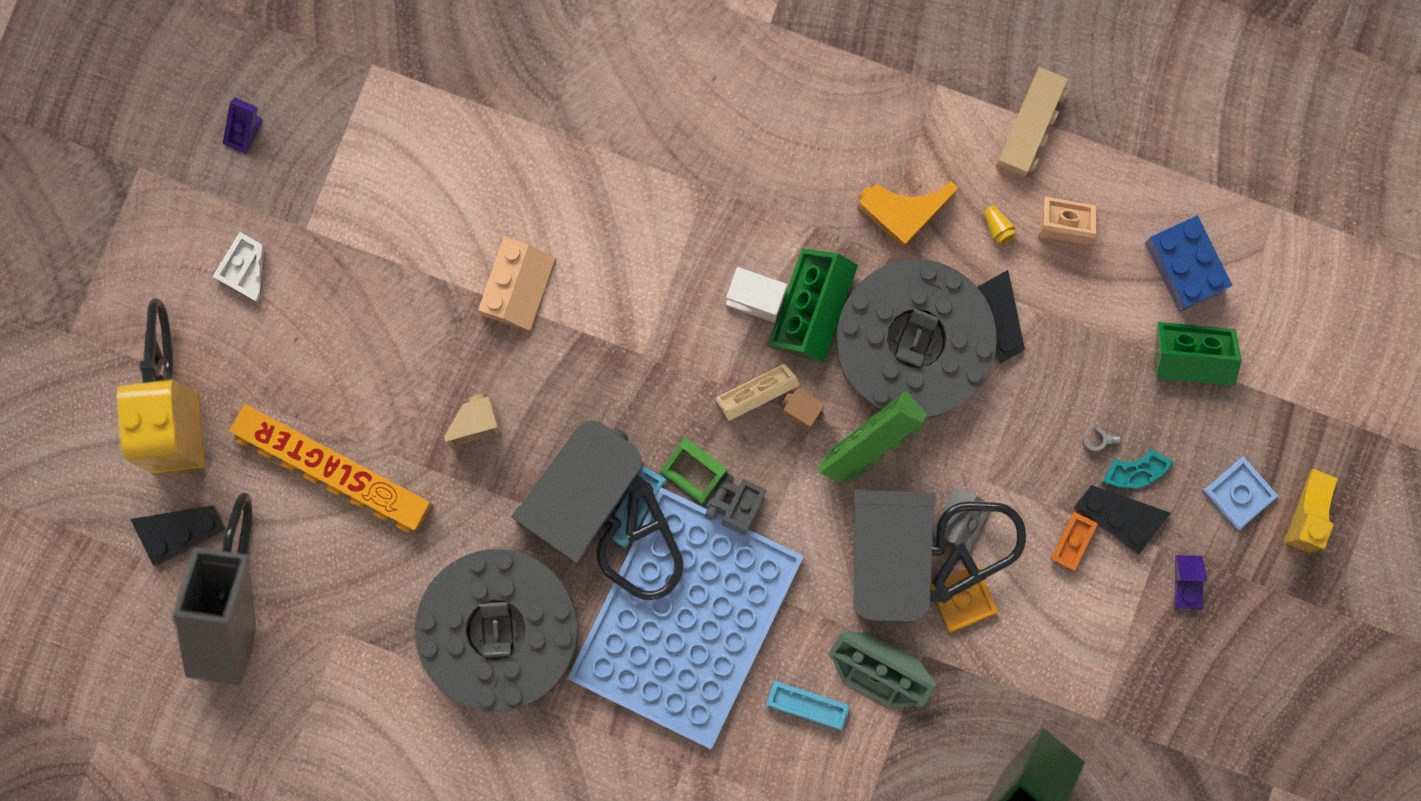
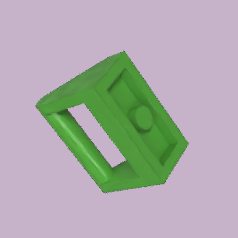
M685 437L660 473L700 504H703L717 483L727 473V468ZM683 451L715 475L704 493L671 468Z

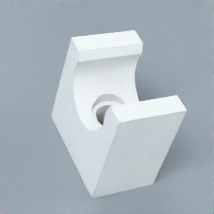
M737 267L726 296V306L775 323L786 294L787 284Z

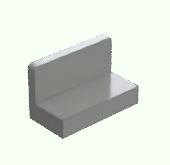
M954 488L942 514L949 507L960 502L986 501L974 494ZM962 511L954 515L946 527V541L954 546L964 542L970 552L988 512ZM936 525V527H935V529H934V531H933V536H935V537H936L937 525Z

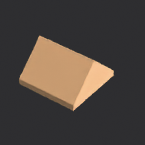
M1044 197L1038 237L1090 245L1096 236V205Z

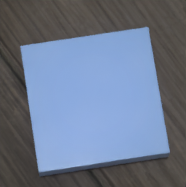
M1244 456L1203 490L1205 495L1237 531L1242 529L1279 497Z

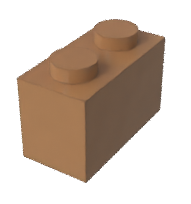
M797 388L794 393L789 391L781 406L784 409L782 416L809 433L823 411L825 404Z

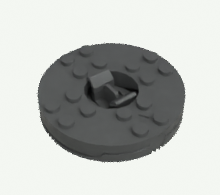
M923 259L902 260L875 270L852 291L838 320L836 330L837 356L847 382L858 396L870 406L880 411L907 390L927 413L925 418L927 419L945 414L957 408L975 394L983 384L995 357L996 326L985 297L977 286L964 274L936 261Z
M489 549L477 551L449 564L428 586L419 604L416 616V647L421 663L430 679L451 699L467 707L483 711L514 710L532 704L544 697L566 674L577 647V613L573 600L563 582L543 563L528 555L512 550Z

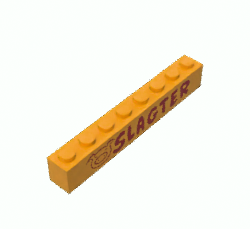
M245 403L229 432L236 435L233 440L246 447L250 443L259 447L257 453L268 459H271L273 455L282 459L280 465L293 472L297 467L305 472L302 477L317 484L318 480L327 483L326 490L338 496L342 492L351 496L349 502L362 509L365 504L374 509L373 515L384 521L388 517L396 520L395 526L407 533H410L411 529L416 532L419 531L433 505Z

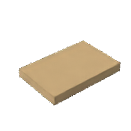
M783 364L716 397L715 400L727 420L730 421L800 386L797 377Z

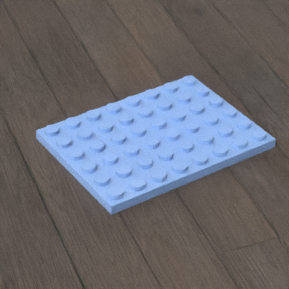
M660 487L656 499L681 552L684 564L682 577L671 593L657 600L639 599L614 583L567 679L712 749L804 556L749 529L745 536L721 525L724 517L718 514L713 521L707 520L704 516L707 509ZM650 510L642 526L654 521ZM659 530L633 543L618 573L645 591H654L662 588L669 581L674 571L673 557Z

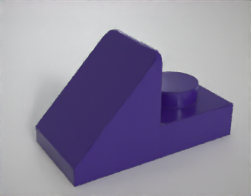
M235 97L231 100L223 138L224 145L245 154L249 151L262 123V118L257 116L258 107Z
M1175 555L1174 608L1203 609V582L1207 581L1203 556Z

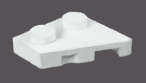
M239 232L213 277L258 303L260 300L264 246Z

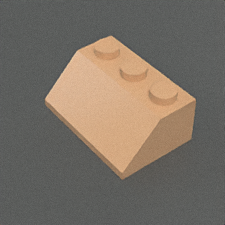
M504 237L478 309L479 313L482 316L531 331L556 258L531 245Z

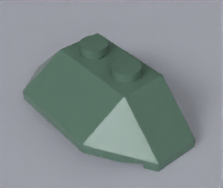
M841 632L829 652V656L833 660L844 683L889 708L923 707L936 686V683L918 658L871 632Z

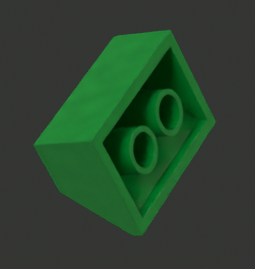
M1165 322L1157 323L1154 356L1156 378L1235 386L1242 361L1236 329Z

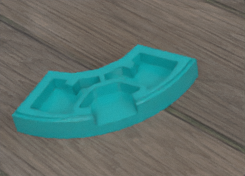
M1152 449L1148 450L1137 461L1123 462L1114 459L1101 483L1118 489L1144 487L1161 478L1174 462Z

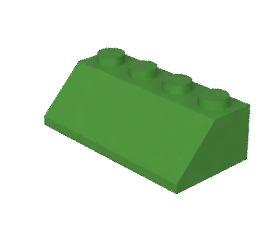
M906 390L831 448L817 470L821 474L842 484L850 478L855 481L865 472L863 468L869 464L874 466L880 462L885 456L883 453L889 448L894 451L905 441L903 438L909 433L912 436L917 434L925 426L923 422L927 413Z

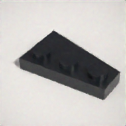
M1008 270L977 287L985 297L993 314L997 336L995 354L1001 364L1025 350Z
M215 506L130 519L153 566H157L226 530Z

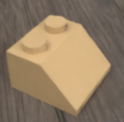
M483 394L468 398L469 402L462 404L444 436L445 442L448 445L455 447L502 433L494 403L489 396L485 398Z

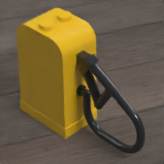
M153 298L149 302L147 311L144 359L140 361L143 383L119 386L117 393L123 456L127 462L150 471L153 475L206 469L200 393L198 390H193L176 380H172L173 357L168 314L163 302L158 298ZM157 313L161 327L163 355L156 340ZM164 365V373L160 375V370Z

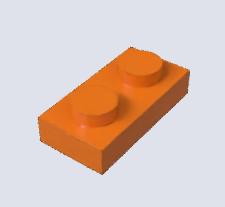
M1073 512L1050 560L1071 571H1075L1098 523Z

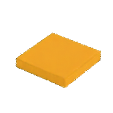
M964 569L950 575L944 584L947 588L970 575ZM985 580L955 595L945 603L936 602L948 633L998 614ZM931 583L930 590L936 591L933 583Z

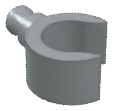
M1095 427L1094 430L1101 437L1100 446L1094 447L1086 439L1082 440L1084 448L1090 452H1098L1106 445L1120 444V436L1107 435L1099 427Z

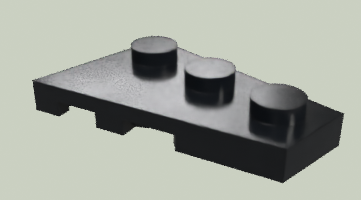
M1094 485L1089 486L1074 506L1137 555L1142 552L1171 514L1165 510Z

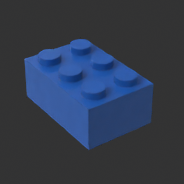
M1198 215L1151 236L1145 242L1179 312L1223 293L1233 286Z

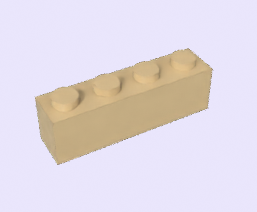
M1042 67L1038 68L996 166L1024 178L1028 171H1034L1039 160L1038 157H1035L1038 147L1043 149L1049 137L1045 133L1048 124L1053 126L1059 111L1055 110L1058 101L1063 103L1069 88L1065 87L1068 78Z

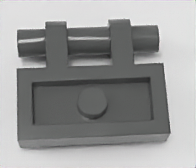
M725 474L723 479L717 483L715 487L716 493L706 505L707 511L704 516L707 520L713 521L717 514H721L724 516L721 525L745 536L767 490L745 479L742 480L738 487L732 484L734 477L731 474ZM726 496L733 497L730 505L723 502Z

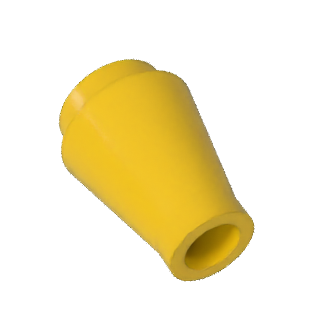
M996 205L990 206L982 213L994 242L997 241L999 245H1004L1017 236L1015 232L1016 227L998 210Z

